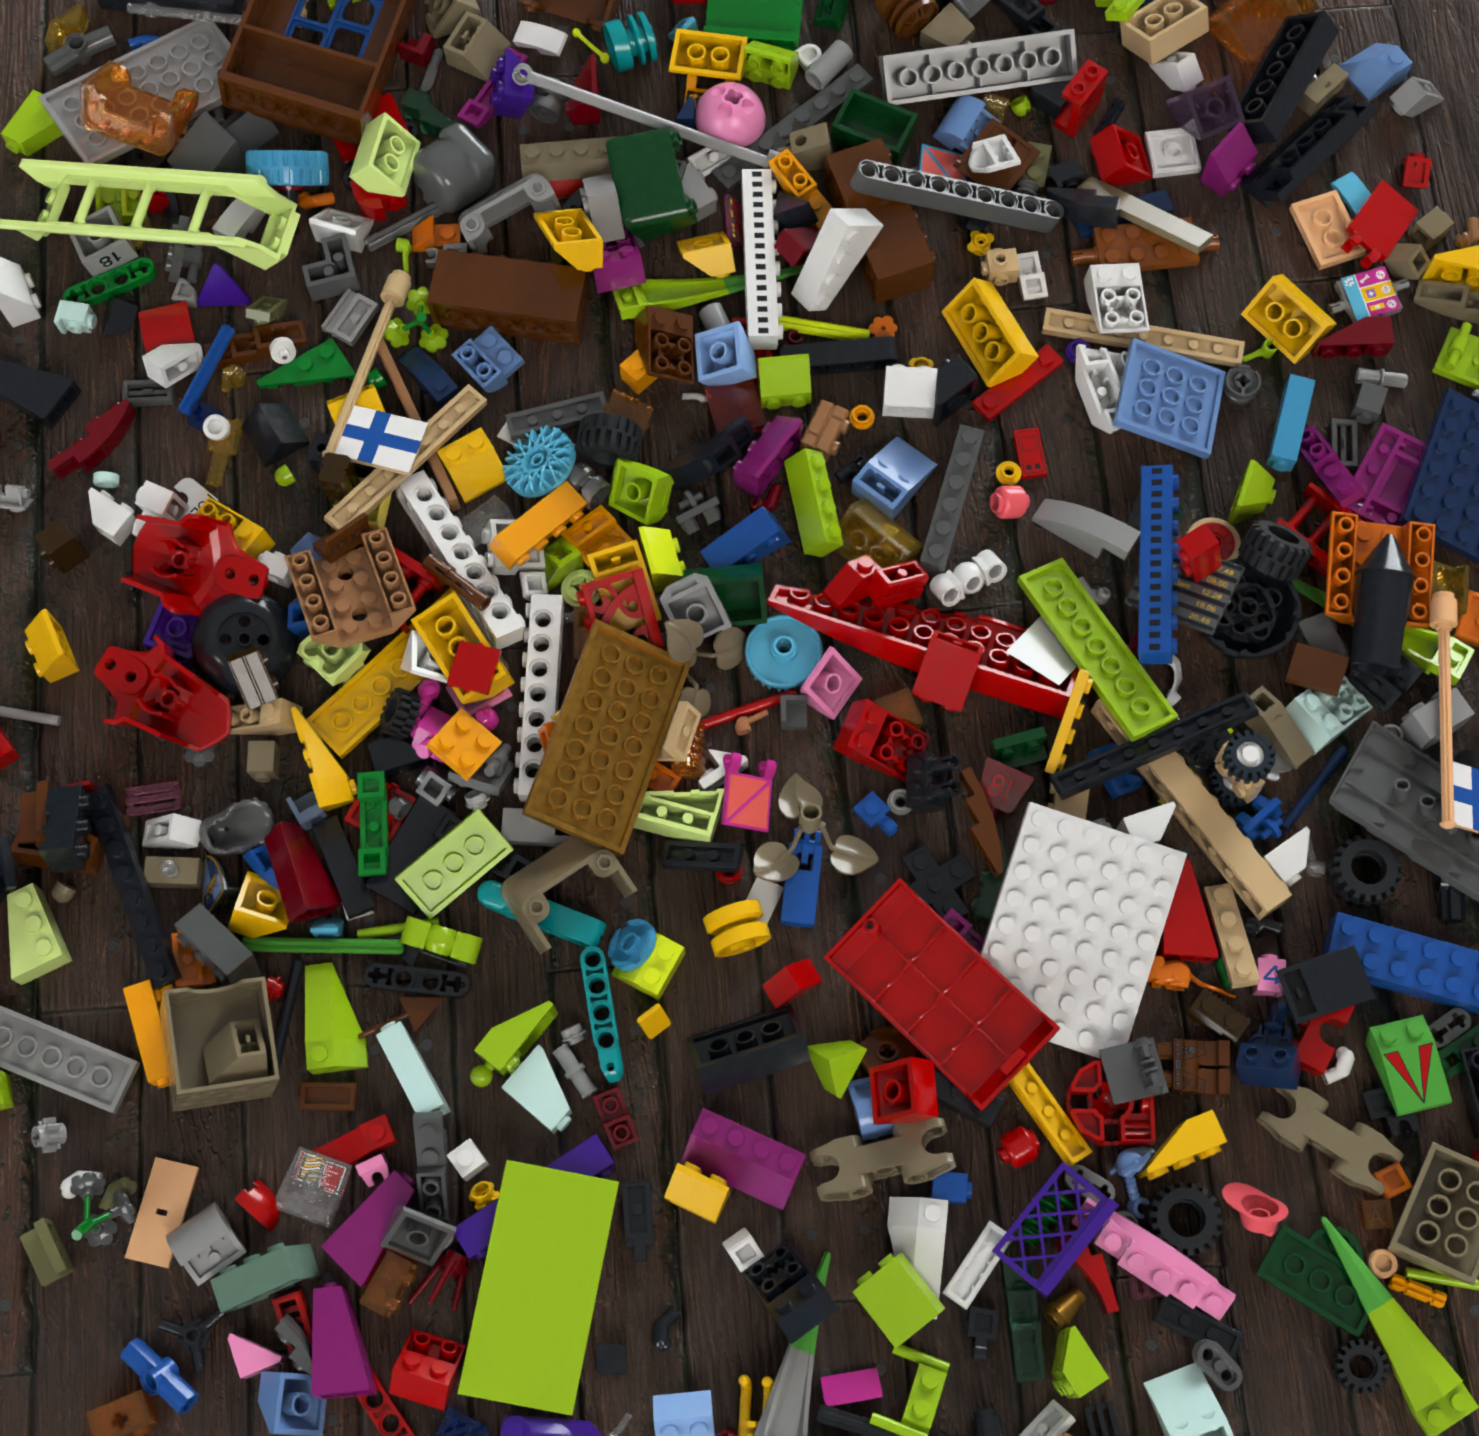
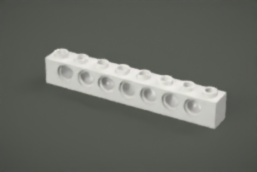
M424 470L410 475L396 488V497L432 554L447 566L452 565L459 575L491 597L490 605L484 611H480L475 605L459 594L492 647L500 650L523 640L524 628L526 627L523 617L520 614H516L512 608L513 605L510 597L507 594H503L497 577L494 574L491 575L487 569L484 557L481 554L478 555L474 549L475 546L472 538L469 535L466 536L463 532L459 518L453 516L450 512L446 498L439 495L433 478H429ZM461 585L462 588H464L466 591L472 594L469 590H467L465 587Z
M531 594V603H526V618L529 619V627L524 629V643H528V649L522 655V666L526 668V677H521V692L525 693L524 702L519 703V717H523L522 727L517 729V742L521 743V752H516L515 766L519 768V778H514V794H518L520 802H526L535 779L528 777V772L539 768L544 755L543 747L538 752L529 751L531 745L535 743L541 744L538 734L541 726L533 727L531 722L537 718L543 719V724L552 722L551 716L558 712L565 608L563 595ZM541 620L550 621L546 627L538 626ZM541 644H546L549 646L548 649L543 652H539L536 650V648ZM538 669L547 670L544 676L538 677L534 675ZM542 693L546 695L540 702L532 700L536 694Z

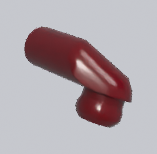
M772 484L767 497L762 499L760 497L758 499L756 497L753 498L750 502L753 512L761 506L765 507L769 512L775 510L783 487Z

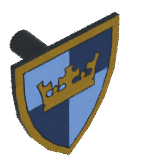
M206 854L202 876L203 907L212 914L223 896L238 897L242 886H230L227 869L222 868L214 856Z

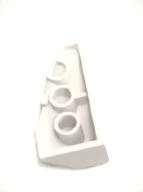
M889 1197L887 1228L894 1257L902 1252L939 1299L948 1200L923 1197Z

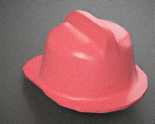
M1239 1182L1229 1183L1222 1189V1197L1225 1202L1239 1212L1242 1226L1251 1232L1272 1237L1275 1234L1279 1221L1284 1220L1289 1214L1288 1208L1284 1203L1248 1184Z

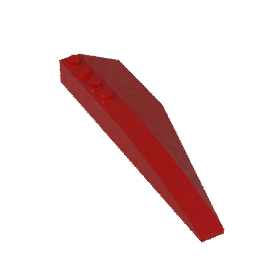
M775 585L767 600L769 606L815 630L868 654L918 673L934 630L983 646L985 649L970 690L1059 719H1063L1080 670L1076 667L1060 685L1056 684L1006 652L1028 628L990 616L978 614L977 618L965 617V612L954 611V615L939 613L938 608L931 607L925 610H918L915 605L904 603L878 607L873 600L872 603L858 601L838 610L822 593L817 595L810 594L809 589Z

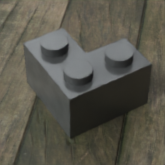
M342 233L321 238L326 260L302 266L306 286L312 301L342 295L348 288L353 292L361 290L346 234Z

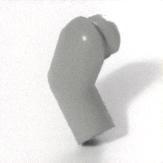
M1084 577L1078 578L1097 605H1103L1108 602L1111 596L1108 588L1092 589Z

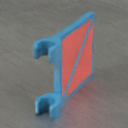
M926 144L920 146L918 171L963 181L966 178L965 174L953 167L954 162L963 154Z

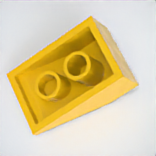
M1479 245L1435 254L1421 279L1470 285L1471 291H1479Z

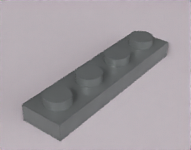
M601 391L506 414L505 417L511 440L515 441L518 438H527L525 433L530 435L531 429L537 434L540 433V427L544 428L545 425L551 430L553 427L564 429L580 425L581 419L586 415L593 413L609 414L604 393Z

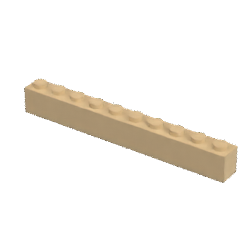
M1098 699L1091 709V713L1118 746L1130 741L1103 701ZM1173 752L1136 768L1165 804L1172 801L1175 802L1176 807L1173 815L1259 921L1284 904L1292 896L1287 884L1276 876L1269 862L1262 858L1254 849L1252 841L1241 833L1234 819L1227 815L1219 806L1217 798L1206 790L1202 785L1200 777L1189 769L1181 754Z

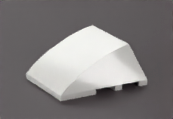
M1078 344L1076 346L1075 366L1077 388L1091 424L1108 434H1112L1121 429L1113 426V420L1128 352H1109L1107 348L1102 347L1096 350L1086 348V345Z

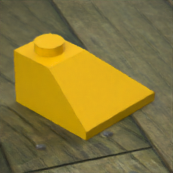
M724 231L676 241L682 257L711 277L725 278L730 276V273L736 272L731 242Z
M247 871L229 922L228 930L250 938H257L285 930L289 920L280 891L268 884L258 874Z

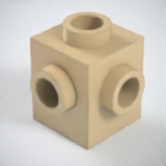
M994 248L986 251L985 260L981 261L982 276H986L987 281L992 282L996 286L1017 282L1020 269L1016 248Z

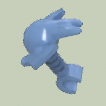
M1145 1146L1123 1150L1117 1156L1113 1167L1109 1170L1110 1175L1117 1172L1120 1176L1125 1177L1124 1182L1130 1199L1127 1204V1211L1138 1219H1144V1215L1138 1212V1205L1140 1203L1149 1205L1150 1202L1145 1197H1140L1134 1175L1146 1165L1151 1154L1155 1153L1154 1149Z

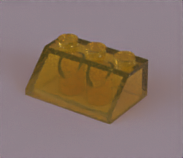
M863 498L852 503L839 522L844 545L835 551L848 562L867 554L880 567L884 568L914 560L923 544L869 500Z

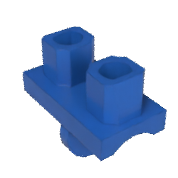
M1259 795L1251 804L1252 810L1257 814L1253 818L1245 812L1238 814L1234 818L1237 828L1252 842L1258 837L1262 840H1265L1268 836L1278 839L1282 835L1279 826L1283 824V820L1280 818L1282 811L1279 807L1282 804L1281 801L1276 797L1269 800Z

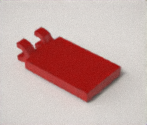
M1382 179L1344 231L1349 237L1340 248L1347 254L1351 252L1354 246L1357 247L1359 244L1368 252L1359 264L1367 270L1373 262L1376 263L1378 260L1382 262L1388 257L1419 210Z

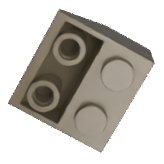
M466 10L443 46L448 65L487 82L490 78L492 67L495 68L497 58L501 56L507 46L511 48V43L487 19Z
M258 1018L229 1022L202 1048L209 1085L268 1077L267 1052Z

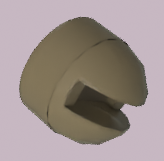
M57 880L52 890V896L59 903H66L73 898L77 890L67 883Z

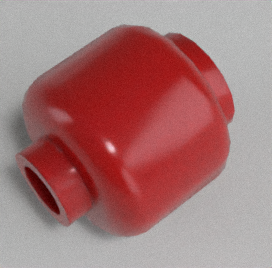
M1019 1126L1000 1136L999 1143L1001 1147L997 1148V1152L1004 1164L1009 1162L1013 1168H1020L1038 1158V1150L1041 1149V1146L1032 1129L1027 1130L1025 1127Z

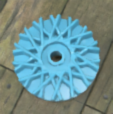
M547 425L544 428L540 427L539 434L533 429L530 430V435L525 433L528 438L525 442L518 438V444H513L516 450L514 454L507 451L509 456L505 458V461L509 465H503L505 469L503 474L506 476L504 479L517 494L523 497H540L552 492L568 478L573 469L576 459L573 442L561 429L553 427L551 430Z
M786 614L770 616L767 618V623L757 624L749 633L745 644L746 666L749 668L750 674L754 676V680L758 679L763 687L767 685L769 690L772 687L776 688L778 692H781L782 689L787 691L791 688L798 690V687L804 684L823 656V645L818 632ZM781 650H787L788 652H787V653H781L780 651H781Z

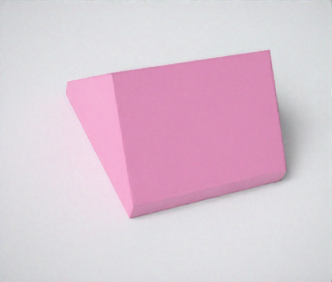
M829 646L801 686L800 695H807V704L828 718L835 720L863 678L834 647Z

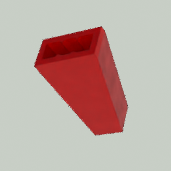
M1185 859L1157 948V956H1162L1165 960L1211 963L1218 958V950L1190 859Z

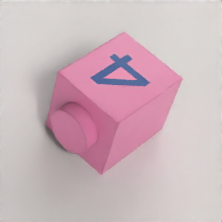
M1263 954L1261 958L1258 957L1255 960L1260 983L1259 985L1252 986V995L1279 998L1282 996L1274 972L1286 968V960L1278 959L1277 955Z

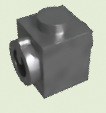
M438 764L433 768L427 765L415 782L419 786L415 792L437 807L445 800L450 802L457 793L458 788L455 787L456 783L447 781L449 772Z

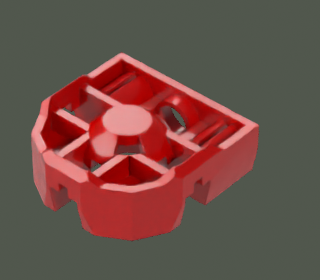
M1095 1060L1079 1069L1065 1092V1114L1080 1135L1098 1147H1152L1156 1141L1154 1096L1139 1099L1140 1113H1131L1134 1101L1117 1105L1113 1104L1108 1083L1102 1081V1061ZM1100 1088L1101 1095L1096 1100L1092 1095ZM1071 1096H1088V1109H1071ZM1117 1109L1124 1111L1118 1119H1115L1112 1115ZM1104 1124H1116L1117 1141H1105Z

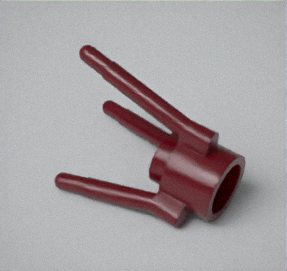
M448 1249L447 1253L441 1255L438 1263L408 1299V1305L413 1304L440 1270L442 1275L427 1303L432 1305L448 1276L455 1279L459 1274L452 1304V1310L456 1311L464 1280L470 1269L465 1266L468 1258Z

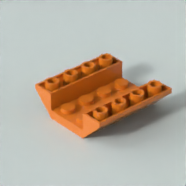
M1332 511L1324 615L1341 624L1354 625L1352 613L1356 579L1354 572L1386 534H1393L1416 576V581L1413 585L1410 617L1405 625V629L1430 627L1429 601L1432 597L1436 524L1409 521L1404 526H1394L1358 521V514Z

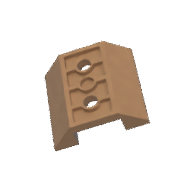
M386 527L361 534L364 547L349 551L332 564L324 558L314 561L310 549L284 556L312 642L342 649L395 633L416 611ZM344 574L353 575L349 580L340 579ZM358 614L367 615L362 621L354 620V617Z

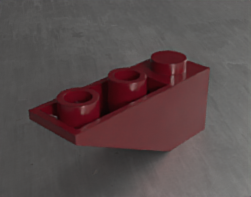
M1372 316L1360 319L1319 341L1312 356L1330 359L1335 356L1356 358L1363 355H1371L1372 357L1388 355L1394 345L1391 316Z

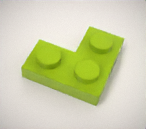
M1095 0L1096 7H1108L1105 11L1106 21L1128 22L1145 0Z

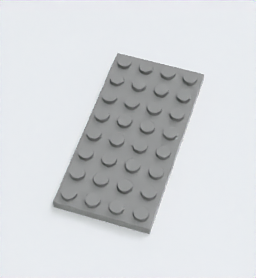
M207 14L38 98L43 108L83 163L104 164L172 130L175 126L200 116L204 111L208 112L222 105L217 77L231 44Z

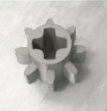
M56 1117L42 1118V1121L37 1122L38 1126L32 1128V1143L34 1147H42V1153L56 1152V1149H61L60 1144L66 1142V1127L64 1123H56Z

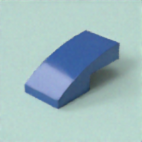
M266 844L249 850L243 858L263 880L279 890Z

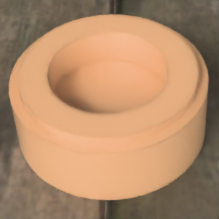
M1386 1249L1372 1251L1366 1260V1266L1379 1279L1393 1276L1398 1267L1396 1257Z

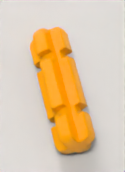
M1393 1274L1390 1277L1388 1284L1390 1289L1397 1292L1403 1291V1294L1422 1302H1429L1430 1305L1437 1308L1444 1307L1447 1299L1446 1293L1437 1289L1432 1290V1287L1412 1279L1406 1280V1277L1399 1274Z

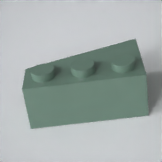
M283 1242L267 1248L268 1253L265 1255L255 1254L243 1259L244 1264L239 1267L231 1265L219 1271L220 1276L210 1280L220 1313L239 1310L270 1297V1294L286 1288V1290L295 1287L294 1283L310 1278L315 1279L321 1276L311 1245L285 1246Z

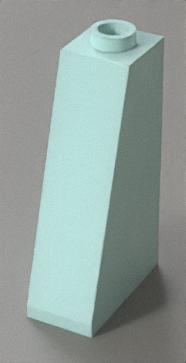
M393 1021L384 1025L376 1037L414 1111L443 1112V1116L451 1112L406 1027L401 1021L398 1023Z

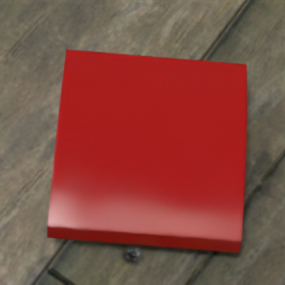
M187 301L138 312L146 354L161 345L196 343L195 331L192 326L190 308Z

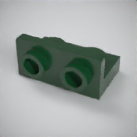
M1044 726L992 740L989 748L992 759L1014 769L1046 761L1048 756L1044 742L1047 735Z

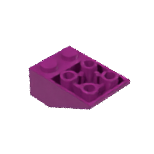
M624 225L625 239L604 242L603 268H597L592 271L598 293L646 283L642 257L634 234L630 233Z

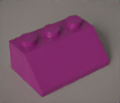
M777 416L773 422L769 421L764 426L760 439L758 441L754 440L747 450L748 454L743 461L739 459L732 469L733 483L758 499L783 468L784 461L790 458L799 447L802 439L803 420L796 417Z

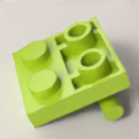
M1463 322L1460 330L1454 327L1449 329L1432 372L1477 390L1479 389V337L1469 334L1472 325L1468 322Z

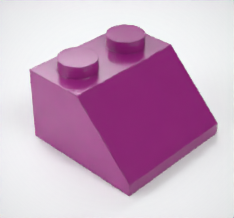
M1239 122L1210 153L1200 180L1223 198L1229 191L1234 192L1240 185L1244 174L1248 176L1256 166L1254 161L1258 151L1244 124Z

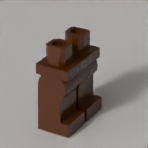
M1173 1039L1169 1043L1156 1044L1159 1059L1168 1061V1070H1163L1169 1093L1225 1098L1230 1095V1069H1225L1230 1066L1229 1040L1198 1041Z

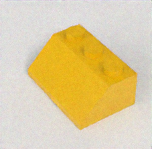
M676 28L669 72L741 81L744 76V48L748 44V37Z
M582 208L533 213L535 221L553 249L577 270L590 272L597 268H603V239Z
M1284 274L1272 276L1241 313L1264 337L1273 339L1272 344L1294 364L1298 363L1313 350L1318 342L1323 340L1337 324Z

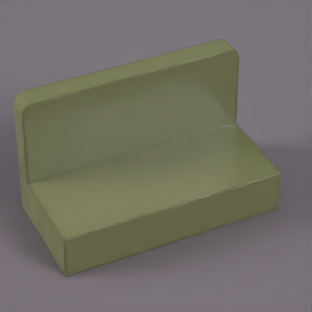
M42 1218L33 1223L35 1228L23 1234L20 1239L41 1286L46 1287L72 1273L75 1269L53 1221Z

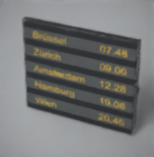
M1179 558L1174 559L1173 567H1178V582L1173 583V590H1178V606H1173V614L1178 615V623L1213 636L1228 604L1231 603V598L1245 571V567L1221 559V568L1195 583L1190 576L1186 578L1178 567L1180 564ZM1139 574L1125 600L1126 605L1139 609Z

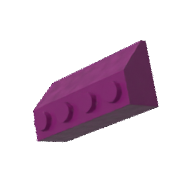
M703 1108L691 1133L681 1164L684 1165L686 1161L701 1168L702 1174L709 1177L711 1174L719 1176L727 1181L728 1186L783 1211L805 1162L806 1154Z

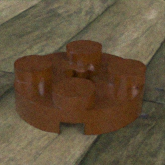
M895 1027L876 1028L861 1043V1046L867 1049L861 1064L868 1073V1076L869 1068L908 1057H916L915 1046ZM885 1049H890L891 1053H895L891 1058L881 1056L884 1054Z

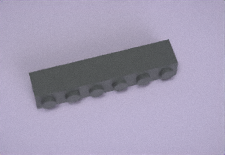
M960 424L919 563L930 576L935 577L938 574L945 573L985 430Z

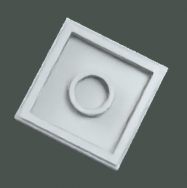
M1193 126L1144 133V141L1153 178L1201 172L1202 167Z

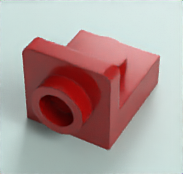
M1410 153V156L1402 158L1401 164H1404L1401 187L1428 189L1432 159L1425 158L1423 153Z

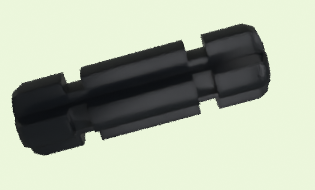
M1120 98L1113 100L1111 107L1108 108L1100 124L1094 130V136L1109 125L1116 123L1119 114L1125 108L1126 103Z

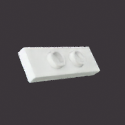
M991 1221L987 1223L942 1292L945 1296L965 1310L968 1309L999 1261V1258L992 1253V1250L1006 1234V1231ZM1007 1241L1000 1251L1004 1253L1011 1241Z

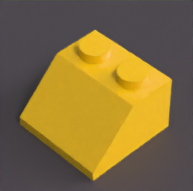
M481 427L436 451L445 472L464 503L506 482L504 479L506 476L503 474L505 469Z
M47 609L41 610L24 630L28 638L24 642L31 655L34 654L37 662L33 663L38 676H44L51 684L80 670L62 626Z

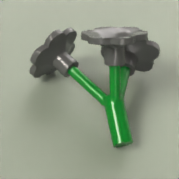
M87 1172L82 1176L78 1175L72 1178L70 1192L74 1195H79L84 1200V1220L72 1231V1238L80 1240L82 1237H85L92 1247H99L101 1244L110 1245L114 1240L113 1235L118 1231L119 1227L118 1223L112 1221V1219L120 1216L124 1222L127 1221L129 1224L135 1221L133 1215L135 1210L132 1203L129 1202L127 1194L119 1190L113 1193L114 1206L108 1208L107 1212H102L99 1215H90V1201L94 1195L104 1193L106 1179L102 1176H96L93 1172Z

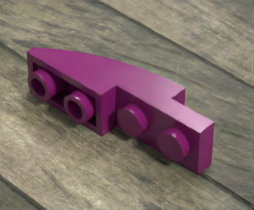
M1312 424L1305 428L1299 453L1330 496L1343 509L1365 496L1366 494L1361 485L1339 460L1336 452Z

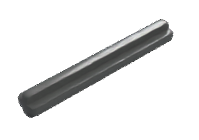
M433 202L365 238L364 243L367 249L372 252L412 231L413 227L431 215L435 219L446 212L442 211Z

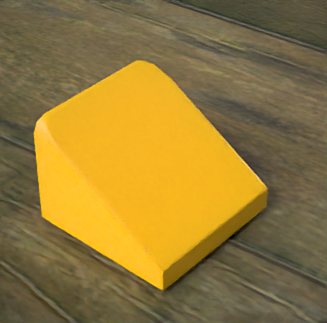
M656 1003L637 1018L638 1025L649 1039H653L671 1024L659 1003Z

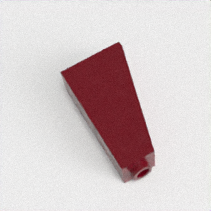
M281 821L275 824L264 840L289 922L327 917L342 904V901L299 822L287 823L286 821Z

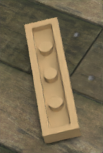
M1229 883L1204 887L1203 895L1231 988L1259 985V973L1232 887Z

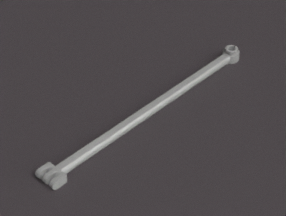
M525 63L518 64L512 73V78L518 85L529 83L655 129L671 127L677 130L681 138L761 166L763 169H770L768 161L780 154V152L770 149L768 156L536 73ZM520 69L526 70L528 75H522ZM771 170L772 178H773V179H776V177L774 176V174H773V172H772V170Z

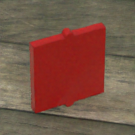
M460 641L446 685L463 689L466 693L472 691L489 695L502 651L486 647L482 643L477 645Z

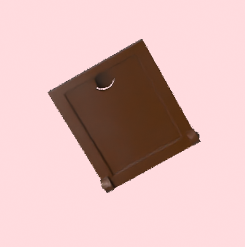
M992 118L973 142L1005 134L1020 158L1021 165L991 173H972L968 166L972 151L971 144L963 155L954 162L953 167L977 184L1010 191L1041 151Z

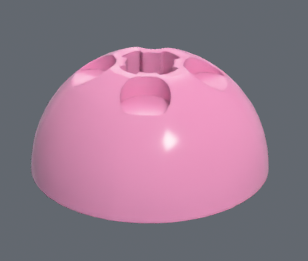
M723 82L709 88L699 99L694 113L695 125L698 131L742 147L755 142L762 135L765 128L766 116L760 98L752 89L736 82Z

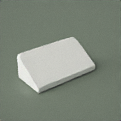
M704 147L685 158L684 161L687 164L691 162L695 169H700L705 177L733 156Z

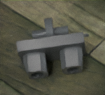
M687 490L683 492L685 500L679 502L678 506L680 510L687 507L690 510L672 520L675 526L680 525L686 536H689L700 530L694 518L695 516L702 513L707 525L721 519L716 506L719 504L717 497H714L697 506L696 502L704 499L701 492L692 496L691 492Z

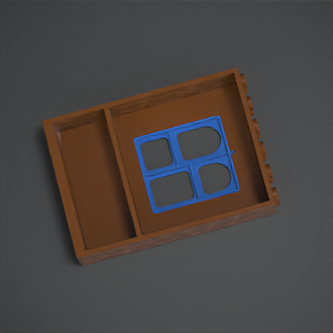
M249 0L217 77L222 106L244 113L250 112L254 116L359 147L366 124L374 119L398 56L397 44L404 40L418 0H367L373 5L375 10L369 25H362L343 19L342 15L345 7L352 0H337L331 18L326 24L301 16L306 0ZM300 26L322 33L323 38L320 46L292 38L295 28ZM342 28L365 36L358 57L329 49L337 29Z

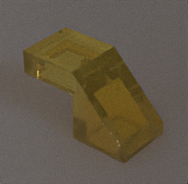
M82 4L75 5L49 22L44 42L50 53L63 46L68 35L72 33L86 34L89 17Z

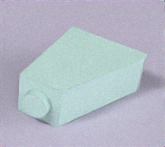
M538 1044L501 1088L555 1134L557 1130L562 1132L572 1120L569 1117L572 1111L545 1051Z

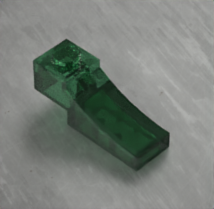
M408 88L400 102L404 117L419 122L422 133L439 138L441 130L457 123L439 112L432 105L430 95L422 90L416 91Z

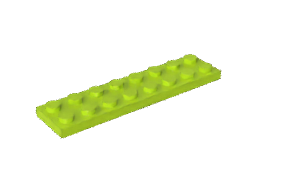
M1059 558L1018 577L1017 583L1077 667L1090 671L1089 678L1094 679L1092 683L1093 689L1131 742L1177 721L1178 714L1063 558Z

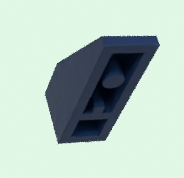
M416 346L398 359L401 366L438 411L459 393L458 386L444 369L419 346Z

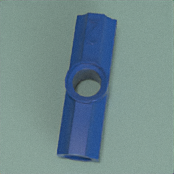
M138 1338L129 1342L122 1351L120 1358L140 1376V1383L143 1389L150 1395L158 1394L178 1414L184 1415L198 1401L199 1394L180 1377L179 1368L171 1358H161L142 1339Z

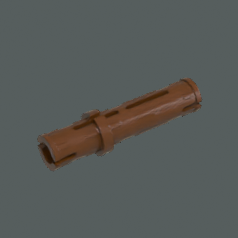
M429 554L424 559L422 567L436 576L439 583L448 585L475 605L480 611H484L490 605L491 597L459 575L452 565L447 566L433 554ZM461 585L465 587L467 590H469L472 594H470L468 591L462 588Z

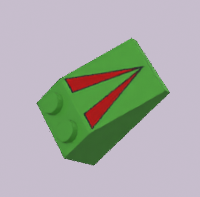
M1423 1015L1369 1028L1365 1045L1397 1117L1452 1103L1436 1043Z

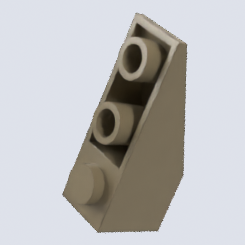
M1261 686L1250 695V698L1259 710V716L1244 723L1253 731H1258V736L1266 735V741H1272L1274 744L1272 748L1296 770L1311 758L1315 752L1283 704L1265 687Z

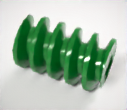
M1050 1187L1047 1192H1054V1188ZM1059 1195L1061 1212L1064 1211V1206L1073 1209V1204L1064 1195ZM1044 1196L1040 1199V1214L1057 1212L1055 1196ZM1036 1207L1029 1214H1037ZM1056 1216L1041 1218L1043 1233H1053L1049 1228L1050 1224L1059 1227ZM1037 1218L1025 1219L1022 1222V1236L1039 1235ZM1040 1239L1024 1240L1031 1247L1038 1250L1035 1243H1040Z

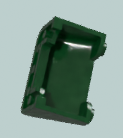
M671 127L619 136L606 142L623 222L630 233L644 242L698 222L696 216L698 212L697 204L693 198L690 199L684 193L675 152L680 150L682 138L679 132Z

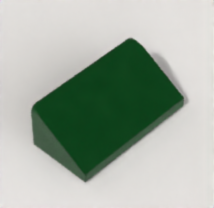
M819 0L813 24L818 27L842 30L849 0Z

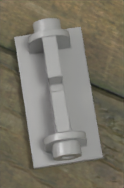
M0 484V508L10 509L12 512L25 511L34 502V499L30 498V489H26L25 486L6 484L5 493H2V484Z

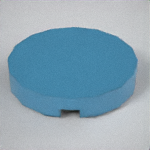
M639 918L626 922L627 926L623 929L619 928L614 933L609 944L608 957L611 958L612 965L625 972L633 971L642 966L655 948L657 939L655 929L647 921Z

